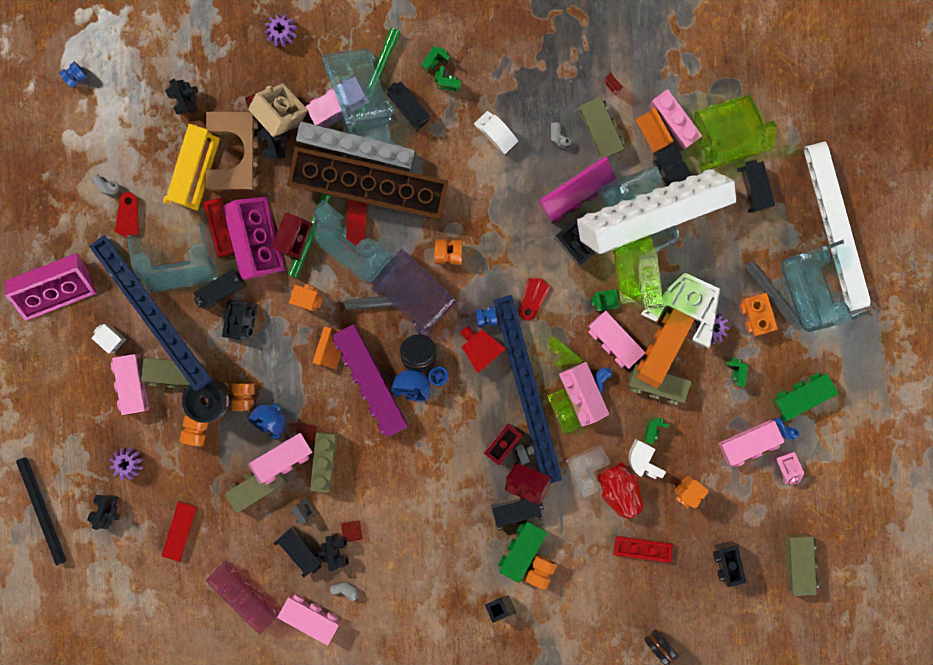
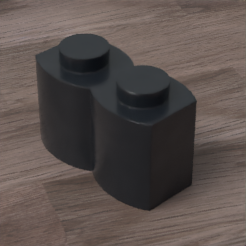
M675 144L653 156L652 164L656 171L661 172L663 176L661 181L664 187L670 186L673 182L686 180L687 177L692 176Z

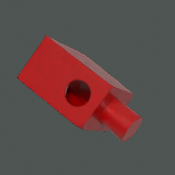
M467 326L460 332L467 341L462 346V349L477 373L505 350L501 344L482 329L475 334Z

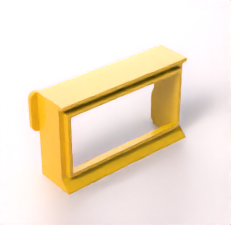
M188 124L168 193L164 196L163 203L170 205L173 202L198 211L206 186V170H211L220 138L212 135L207 129ZM208 138L211 139L191 203L188 202V197L206 139Z

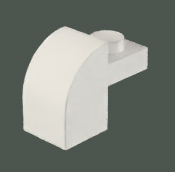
M486 111L474 123L476 128L485 134L503 154H506L518 142L511 130L496 115H492L489 111Z
M635 439L629 451V464L631 468L641 477L646 470V475L654 479L657 476L663 479L666 471L649 463L655 449Z

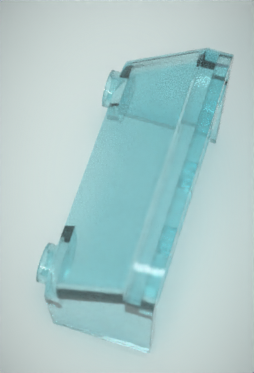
M199 223L202 243H197L190 247L188 253L190 261L152 267L150 257L142 253L139 237L127 236L131 266L147 292L156 293L204 285L217 279L218 270L209 225Z
M844 240L787 258L781 264V270L800 324L808 332L854 321L869 314L868 310L851 314L846 303L842 301L833 303L821 267L827 265L831 259L829 249L843 244Z

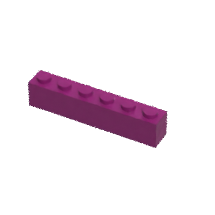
M353 324L334 334L333 344L337 350L340 349L344 355L341 357L346 367L349 366L353 373L350 376L355 384L358 383L362 389L359 393L364 401H368L370 405L368 410L371 416L377 418L379 422L377 427L380 433L389 437L406 428L408 423L357 326Z

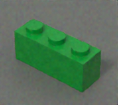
M816 372L810 375V379L806 382L799 381L793 384V388L789 391L782 390L775 394L776 397L772 399V402L782 420L788 421L838 395L828 373Z
M528 519L524 523L521 522L516 530L518 535L515 540L513 538L510 540L507 546L509 551L506 556H501L497 564L500 566L499 573L517 583H520L547 535L546 529Z

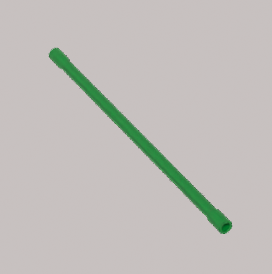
M390 28L384 47L365 92L370 103L392 50L395 48L401 34L395 28ZM370 103L356 111L348 131L349 134H358ZM338 154L339 157L348 158L347 155ZM321 195L310 221L313 225L300 259L294 258L288 275L299 278L305 258L331 196Z

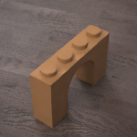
M206 112V129L211 134L236 135L241 138L245 149L244 157L236 167L227 170H206V189L209 191H256V186L259 185V177L256 175V167H259V157L256 156V148H259V140L256 137L259 121L251 112Z

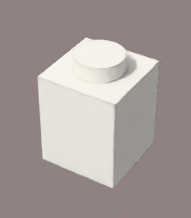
M111 324L99 325L94 330L95 335L92 337L108 354L115 353L127 340Z

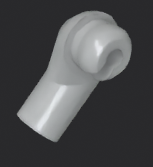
M551 123L552 142L562 149L569 147L571 140L569 137L566 138L561 134V123Z
M99 174L91 179L102 194H115L119 190L117 182H104Z
M348 582L330 586L332 595L342 593L350 601L358 598L357 589Z

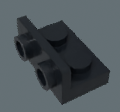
M227 299L222 337L252 341L257 304Z

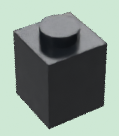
M509 595L500 597L485 605L492 623L517 613Z

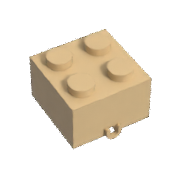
M284 83L275 87L268 86L264 91L256 93L248 109L273 137L299 127L300 122L304 120L308 112L305 106Z

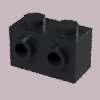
M734 541L714 545L713 557L720 570H717L719 581H723L727 587L747 583L738 545Z

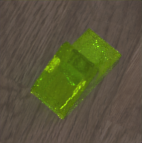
M551 336L547 341L550 344L549 349L556 354L562 353L553 366L578 364L583 361V359L554 336Z

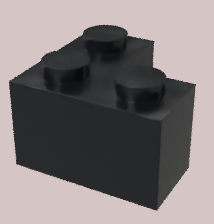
M586 211L554 237L578 267L595 254L592 248L580 241L577 219L588 214Z

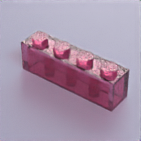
M225 560L205 580L259 635L279 615L277 608L272 603L268 604L264 599V595L258 589L255 590L250 585L251 583L248 578L241 576L237 572L236 566L231 562L228 563Z

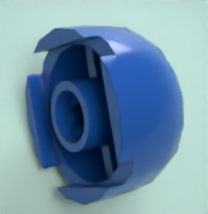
M404 370L395 377L391 392L400 397V394L407 396L406 400L424 402L426 399H429L431 385L429 379L423 373Z
M260 404L247 416L248 421L263 433L270 432L269 437L275 440L280 438L286 427L285 416L281 413L283 409L276 404L272 406Z

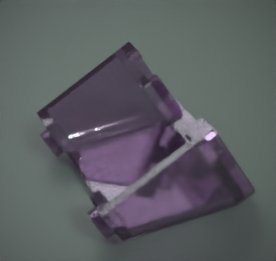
M402 248L371 282L373 284L371 289L379 296L383 294L415 325L413 329L419 335L424 333L427 336L458 303Z

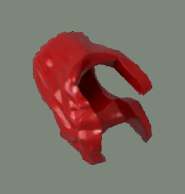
M620 462L617 467L613 466V468L605 470L602 475L598 474L597 480L602 486L601 497L617 515L622 518L631 519L641 513L643 498L640 492L638 477L630 474L623 462Z

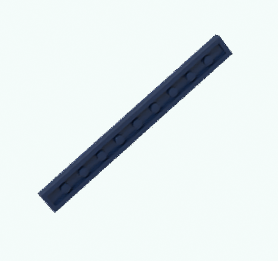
M103 235L89 246L192 388L197 392L211 382L212 378L109 239Z
M512 295L495 299L493 302L540 473L550 476V483L561 481L562 476Z

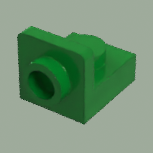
M433 46L421 63V68L427 73L430 69L434 70L439 63L438 57L448 64L450 61L449 52L443 47L437 48Z
M440 66V71L436 70L434 82H437L438 89L460 92L461 80H458L455 76H447L445 78V66Z
M617 289L594 292L593 297H591L592 308H596V311L619 308Z
M731 358V362L725 361V365L736 366L731 376V380L734 382L733 385L745 387L748 364L742 363L743 359Z
M654 417L653 420H647L643 437L645 443L654 444V440L657 441L659 436L658 426L669 428V424L665 423V419Z

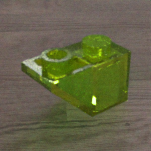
M565 388L547 396L563 435L581 428Z

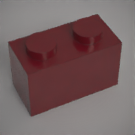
M285 212L271 248L300 259L313 223Z
M506 422L484 450V454L497 465H500L523 434Z
M515 463L506 477L505 491L540 505L549 491L551 477Z

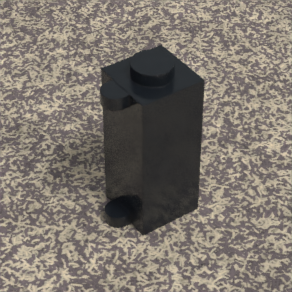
M401 81L399 83L395 82L388 87V92L386 93L388 99L416 132L431 120L430 115Z
M757 159L745 162L746 166L737 168L738 173H742L751 209H748V213L774 207L775 203L764 161L757 162Z
M232 269L193 293L195 295L194 301L199 308L202 307L208 310L243 289L246 285L241 280L237 270Z
M519 498L492 505L498 531L502 530V525L534 517L543 520L540 511L544 509L542 502L538 505L524 498Z
M294 525L274 542V545L279 544L303 571L301 574L303 578L310 572L315 574L322 567L320 564L323 558L317 556L316 550Z

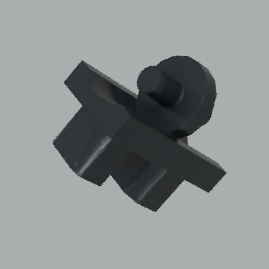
M170 80V86L165 92L170 99H178L179 103L173 107L175 113L183 115L197 112L198 109L194 102L197 100L195 94L199 92L197 86L191 87L189 82L185 83L184 80Z
M264 126L256 132L260 142L267 141L268 147L262 149L263 158H285L283 148L287 147L285 141L290 139L289 134L282 133L273 137Z
M95 495L93 503L99 507L97 512L91 511L87 519L88 522L93 524L92 529H108L109 525H112L113 520L120 519L121 515L116 513L118 496Z
M338 533L326 536V542L321 543L322 550L317 551V556H323V562H328L329 571H335L338 568L347 566L349 564L348 555H340L339 551L340 548L347 547V537L338 536Z

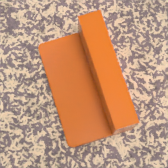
M655 107L648 113L635 119L653 154L673 142Z
M324 326L312 363L337 369L342 351L336 349L332 340L335 339L333 335L339 332V330Z

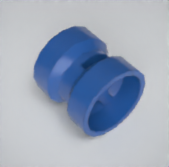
M75 61L70 64L68 69H63L59 72L62 79L71 88L77 85V81L87 77V74Z
M494 306L488 307L486 310L475 309L479 328L485 327L488 324L492 326L498 325Z
M437 366L430 371L429 379L432 384L441 386L447 382L449 374L444 367Z

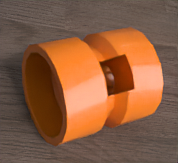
M435 239L434 263L446 264L449 261L453 265H462V240L447 242L446 239Z
M229 383V391L232 395L229 410L252 411L255 405V400L252 398V395L255 394V383Z
M184 415L182 426L185 429L181 430L179 442L193 446H204L206 435L203 431L207 430L208 422L198 423Z
M535 554L531 562L532 569H528L524 580L533 586L547 590L551 581L549 576L554 574L557 563L549 558Z

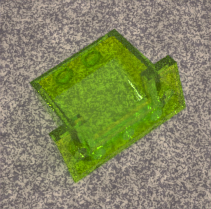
M750 94L736 99H729L726 102L711 105L708 108L695 112V122L698 131L702 135L701 140L703 143L699 145L698 167L701 172L774 149L777 125L775 121L764 123Z
M651 235L614 248L613 255L621 304L638 302L648 309L664 308L657 253Z

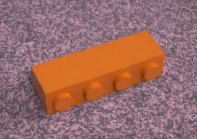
M675 308L671 313L667 312L662 320V323H664L662 329L658 328L653 337L656 341L653 345L650 344L645 352L648 356L645 361H640L636 369L639 371L636 378L657 389L667 374L695 319Z

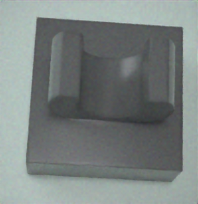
M516 444L512 449L518 464L521 465L530 462L528 455L535 453L532 445L523 447V444Z
M307 498L291 508L292 511L290 512L291 515L295 514L298 520L295 522L301 525L317 514Z

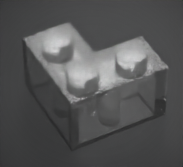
M599 444L566 460L583 498L601 490L593 472L610 464L602 445Z

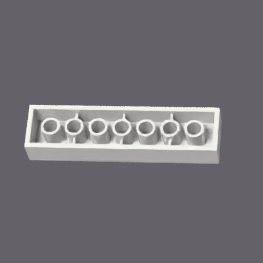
M705 170L702 174L689 176L686 180L671 183L670 186L656 188L653 192L640 194L634 199L621 201L618 205L605 207L596 213H588L584 217L577 219L580 241L600 254L736 202L734 180L714 170Z

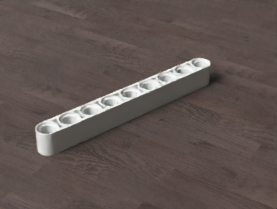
M824 141L805 146L804 153L846 306L849 311L868 307L871 304L828 145Z

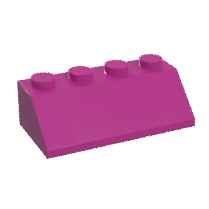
M603 157L539 201L538 205L551 223L553 221L558 223L566 218L565 213L568 211L575 212L581 208V203L586 199L590 202L598 196L597 192L601 189L606 191L614 186L613 181H615L616 176L607 157Z
M267 197L234 200L224 205L223 210L241 280L285 271L281 252L271 248L276 232Z
M77 253L8 279L5 284V296L25 321L96 294L87 267Z

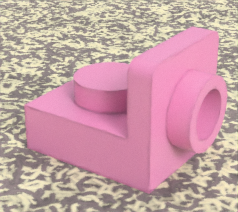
M795 452L776 458V462L783 475L784 484L790 483V485L799 483L803 478L804 471Z

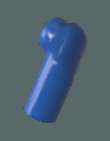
M600 368L593 376L600 393H604L603 382L607 378L612 377L613 372L610 368Z
M781 417L773 419L782 438L794 440L799 437V430L797 428L785 426Z

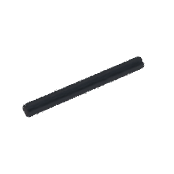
M28 458L18 459L16 461L55 565L64 564L67 561Z

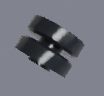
M212 379L211 382L197 392L189 385L182 396V407L185 414L198 423H207L222 418L231 406V394L228 387L216 379Z

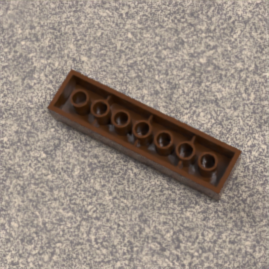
M299 147L294 148L287 186L290 188L436 220L441 218L448 185L447 180Z

